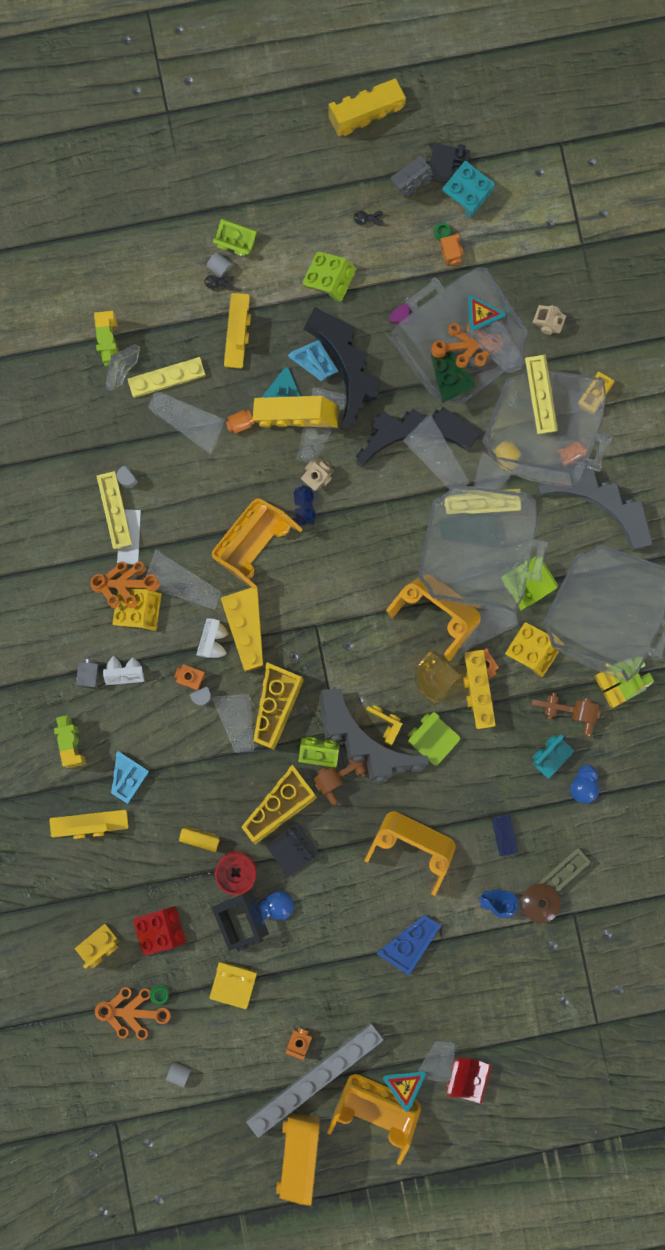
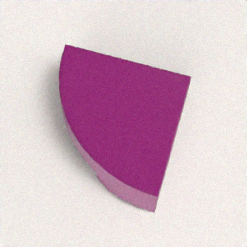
M410 304L397 307L392 312L389 323L408 324Z

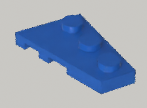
M423 915L376 954L410 975L441 925Z

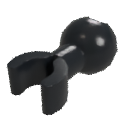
M362 210L357 211L353 217L354 222L357 225L374 222V224L380 226L383 224V220H377L376 216H382L383 211H376L374 214H367Z
M211 274L205 278L204 283L208 289L224 286L227 290H233L234 286L228 285L227 281H233L234 276L230 275L225 279H219L216 275Z

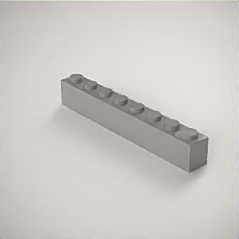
M370 1022L249 1116L246 1123L259 1138L383 1041V1037L372 1022Z

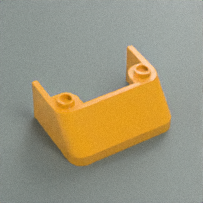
M258 498L250 503L213 549L212 558L239 580L255 589L257 586L249 580L254 575L255 569L251 565L253 560L273 535L277 537L284 536L291 527L299 532L303 529L283 511Z
M424 574L406 585L386 611L389 617L393 619L406 602L410 604L416 603L424 595L451 615L453 618L448 623L447 629L455 640L444 653L446 660L450 662L481 622V616L474 607L435 578Z
M389 812L385 816L364 861L369 862L376 845L388 849L399 838L432 855L429 868L438 877L430 893L435 896L456 849L454 840L398 812Z
M352 1074L349 1076L327 1134L331 1135L337 1121L348 1124L354 1116L390 1131L388 1135L390 1143L401 1149L397 1164L400 1165L411 1145L421 1105L415 1099L410 1111L405 1112L389 1087L361 1075Z
M290 1113L288 1114V1121L283 1122L282 1133H286L282 1179L281 1182H277L276 1194H280V1199L311 1206L320 1116Z

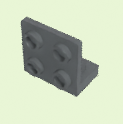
M420 156L390 178L402 196L405 197L406 195L411 196L417 191L416 188L420 185L428 184L432 180L434 173L430 165Z

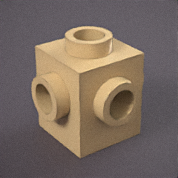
M539 305L532 323L541 328V332L545 334L560 333L566 315L561 313L560 309L556 306Z
M312 460L305 467L307 471L301 479L316 491L322 485L326 486L331 481L332 477L330 475L334 470L330 468L331 465L325 460Z

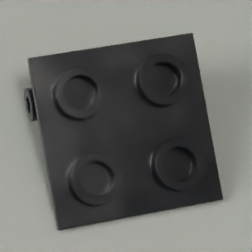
M434 143L430 160V167L434 173L432 180L447 183L463 162L469 161L471 150L465 149L466 146L459 144L458 147Z
M297 823L266 845L288 877L319 854Z

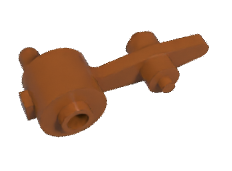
M552 693V696H548L547 702L531 700V705L546 708L544 715H548L547 719L552 720V717H556L557 710L573 713L572 720L585 723V737L591 736L593 724H596V720L600 719L601 711H598L599 705L594 704V700L582 698V701H575L574 707L560 705V698L556 697L557 693Z
M366 759L362 762L348 760L351 765L340 772H337L335 767L330 769L324 767L317 772L318 776L314 778L316 782L314 787L317 792L321 791L323 796H327L331 805H336L338 800L333 790L344 784L341 777L353 770L357 776H366Z

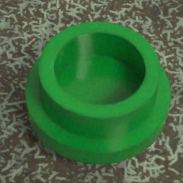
M439 223L434 228V237L440 241L441 238L452 236V228L447 223Z
M155 985L150 990L149 997L154 1004L161 1005L168 1000L169 991L163 985Z

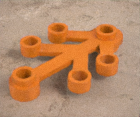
M452 323L449 326L448 333L463 342L445 344V342L438 340L432 344L431 354L436 358H442L445 356L446 351L466 350L464 354L459 355L456 359V365L464 368L477 349L485 348L482 353L476 354L474 359L476 365L483 366L491 353H497L502 350L504 341L500 336L488 335L480 329L472 332L468 323L466 331L481 339L477 341L462 332L457 323Z
M121 561L106 575L97 574L93 576L91 588L96 593L102 592L111 608H117L121 603L120 599L109 590V588H116L125 599V604L129 608H135L138 600L133 595H130L126 588H146L148 591L154 592L159 589L160 581L153 574L147 575L143 580H129L136 574H143L146 571V566L138 561L129 569L128 565ZM116 575H122L117 580H112Z
M123 987L120 993L110 1002H100L95 1008L96 1017L101 1021H108L116 1030L117 1036L122 1039L128 1036L129 1029L126 1026H121L114 1016L123 1017L136 1032L137 1038L144 1040L148 1036V1030L141 1027L134 1018L156 1019L158 1023L165 1024L170 1020L171 1013L165 1007L159 1008L157 1011L135 1009L144 1000L150 998L149 996L147 998L142 996V991L150 993L148 988H143L139 995L124 1008L115 1007L123 999H128L132 995L130 987ZM124 989L129 990L128 996L122 994ZM104 1007L108 1009V1014L106 1015L101 1012ZM160 1012H165L167 1017L162 1019ZM120 1029L126 1030L125 1036L120 1035ZM140 1030H144L146 1032L145 1037L139 1036Z

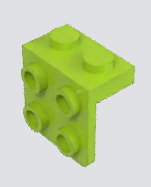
M317 252L303 280V285L327 292L335 301L341 302L357 268L346 258Z
M538 555L501 577L520 610L534 604L558 588L555 579L542 558Z
M433 712L431 715L427 713L422 718L421 722L423 724L419 729L414 727L407 735L410 737L407 742L423 756H428V760L436 766L460 741V736Z

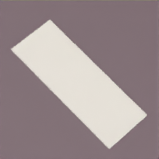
M125 510L133 546L118 549L117 563L123 561L126 564L134 565L138 562L141 510Z

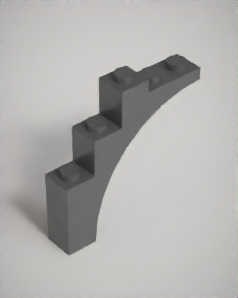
M578 465L572 472L573 478H570V476L561 477L558 482L552 483V480L544 481L537 488L538 496L569 495L584 499L601 508L619 525L627 539L631 552L653 545L641 500L635 501V499L624 501V505H622L617 483L611 484V481L601 483L600 487H598L592 465Z
M341 688L321 691L319 700L325 740L331 739L332 742H338L344 738L347 760L362 762L366 759L370 781L383 783L392 776V771L394 774L403 773L405 770L411 769L412 772H419L424 770L429 764L428 756H412L397 753L383 747L365 734L351 717L344 702Z

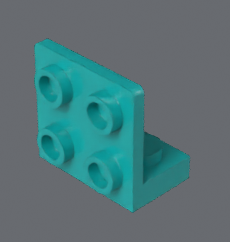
M464 161L443 187L442 191L465 208L464 215L470 219L491 194L495 183Z
M562 734L552 735L545 743L547 747L544 750L539 749L532 756L534 760L531 764L547 779L575 752L563 740L564 736Z

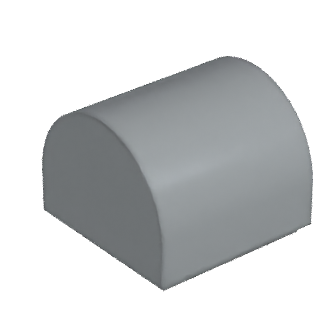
M216 252L208 261L206 268L222 279L233 266V263L219 252Z
M124 465L118 470L117 479L123 487L131 488L137 484L138 481L127 466Z
M204 687L191 693L190 697L196 705L205 706L211 700V692L208 687Z
M173 1061L166 1081L184 1088L191 1068Z

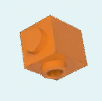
M183 664L181 668H177L174 678L177 679L176 683L197 691L200 690L206 673Z

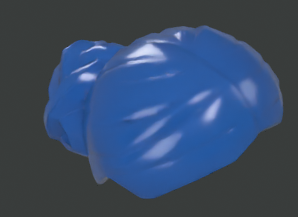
M592 765L581 766L578 775L574 778L570 787L571 796L580 803L589 804L595 801L599 794L598 775Z
M496 889L484 891L479 897L481 907L486 910L490 909L499 918H509L518 909L517 897L512 892Z
M276 891L257 903L263 920L269 918L284 920L291 916L294 910L292 896L285 891Z

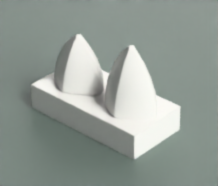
M206 619L197 656L218 658L227 654L225 649L214 641L228 635L226 628L219 623V620Z
M113 656L109 660L106 669L103 670L106 685L144 682L142 666L135 658H131L126 667L122 668L120 661Z

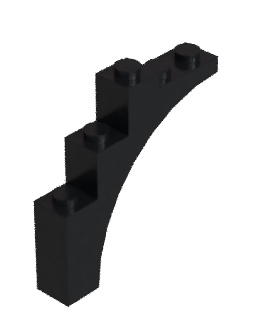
M314 307L303 329L316 337L328 349L342 373L346 403L344 416L339 428L346 431L350 426L353 427L358 419L355 415L358 410H362L365 402L368 403L371 398H376L380 390L377 388L380 381L363 372L368 363L365 361L367 354L350 346L355 338L352 335L355 328Z
M442 407L440 411L436 409L431 416L433 421L412 409L410 413L407 411L402 417L401 421L403 423H400L383 411L381 415L377 413L372 420V430L376 434L372 433L367 440L368 445L365 450L361 448L357 453L356 464L363 468L373 456L384 448L411 438L441 439L469 451L479 437L480 432L445 407Z

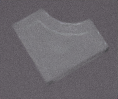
M134 344L111 356L106 389L111 391L123 385L128 371L138 361L140 351L138 345Z

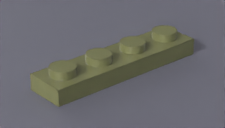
M577 847L537 884H547L558 892L591 861ZM544 900L538 902L540 907L545 904Z

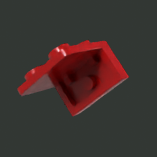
M176 906L133 919L143 955L153 954L186 944L185 934L182 930Z
M456 1058L451 1067V1080L448 1081L446 1087L448 1091L447 1096L451 1098L462 1097L482 1103L492 1064L473 1058Z

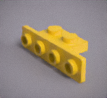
M231 293L224 367L243 368L245 344L249 343V333L246 332L247 325L250 326L251 314H248L249 294Z
M484 651L466 652L464 655L467 673L466 677H463L464 687L469 690V696H466L467 706L471 707L474 712L476 729L494 727L495 719Z
M127 810L50 818L51 837L73 835V839L85 838V834L92 833L93 837L105 836L104 832L129 828Z

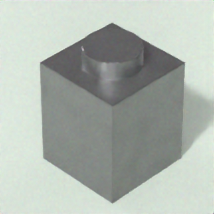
M84 659V663L78 662L77 686L98 688L100 665L95 664V660Z

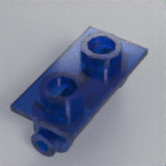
M305 485L296 487L293 492L295 505H301V508L295 509L296 522H298V526L306 525V523L314 525L316 517L312 502L314 500V493L311 487Z
M510 814L491 818L499 856L518 853Z

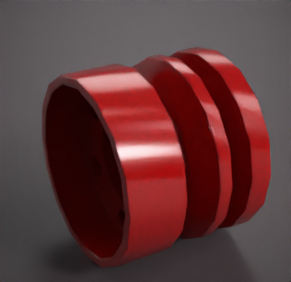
M228 852L222 856L216 866V883L227 894H244L250 890L255 882L256 864L252 857L245 852ZM232 868H240V876H238L237 874L232 875Z

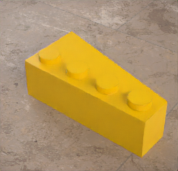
M396 78L374 86L371 92L369 90L361 91L356 98L345 97L340 104L336 105L335 102L329 103V119L338 137L341 135L347 136L354 129L366 127L370 124V121L376 118L380 120L387 113L399 111L404 107L406 97Z
M324 396L254 398L252 420L259 423L260 427L276 425L279 427L337 428L339 405Z
M258 587L221 597L245 673L264 667Z
M266 663V673L263 680L254 742L275 750L305 681L301 676Z
M291 765L273 790L264 798L260 806L255 809L242 825V829L255 845L317 799L293 765Z

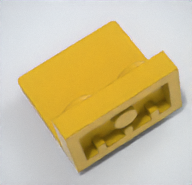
M126 588L130 595H133L138 600L135 608H129L125 604V599L117 590V597L121 603L114 610L112 624L115 626L136 627L156 631L162 593L151 592L147 589Z
M525 622L505 654L529 667L536 675L543 678L563 645L555 637Z
M375 705L372 708L368 706L366 709L367 713L393 725L392 727L388 726L383 736L386 739L384 743L392 746L402 726V723L399 722L400 718L392 714L389 717L382 713L383 710Z
M105 923L74 949L85 961L86 964L83 967L86 969L90 966L93 969L103 961L101 957L104 954L108 956L119 948L116 944L120 940Z
M219 961L210 999L247 1009L258 971Z

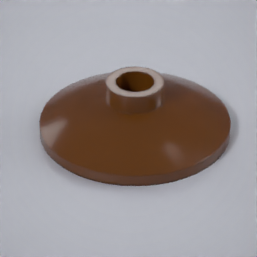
M547 884L532 885L523 894V912L534 922H549L557 916L560 910L561 901L559 894L553 887ZM540 900L545 901L544 907L538 905Z

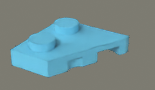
M319 340L292 351L288 355L290 359L320 381L334 376L338 372Z
M117 751L111 793L128 804L149 771Z

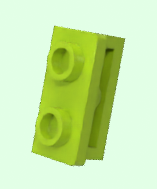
M222 218L213 243H216L218 248L225 250L230 248L235 250L234 253L245 256V254L251 253L258 230Z
M314 737L302 738L298 762L336 768L340 743L332 742L331 740L320 741Z

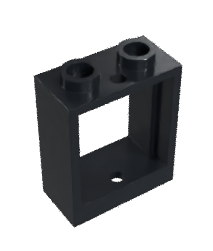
M252 891L211 907L229 951L237 949V951L248 948L247 944L251 942L254 946L263 942V937L269 935ZM239 904L242 905L254 936L239 941L227 912V909Z

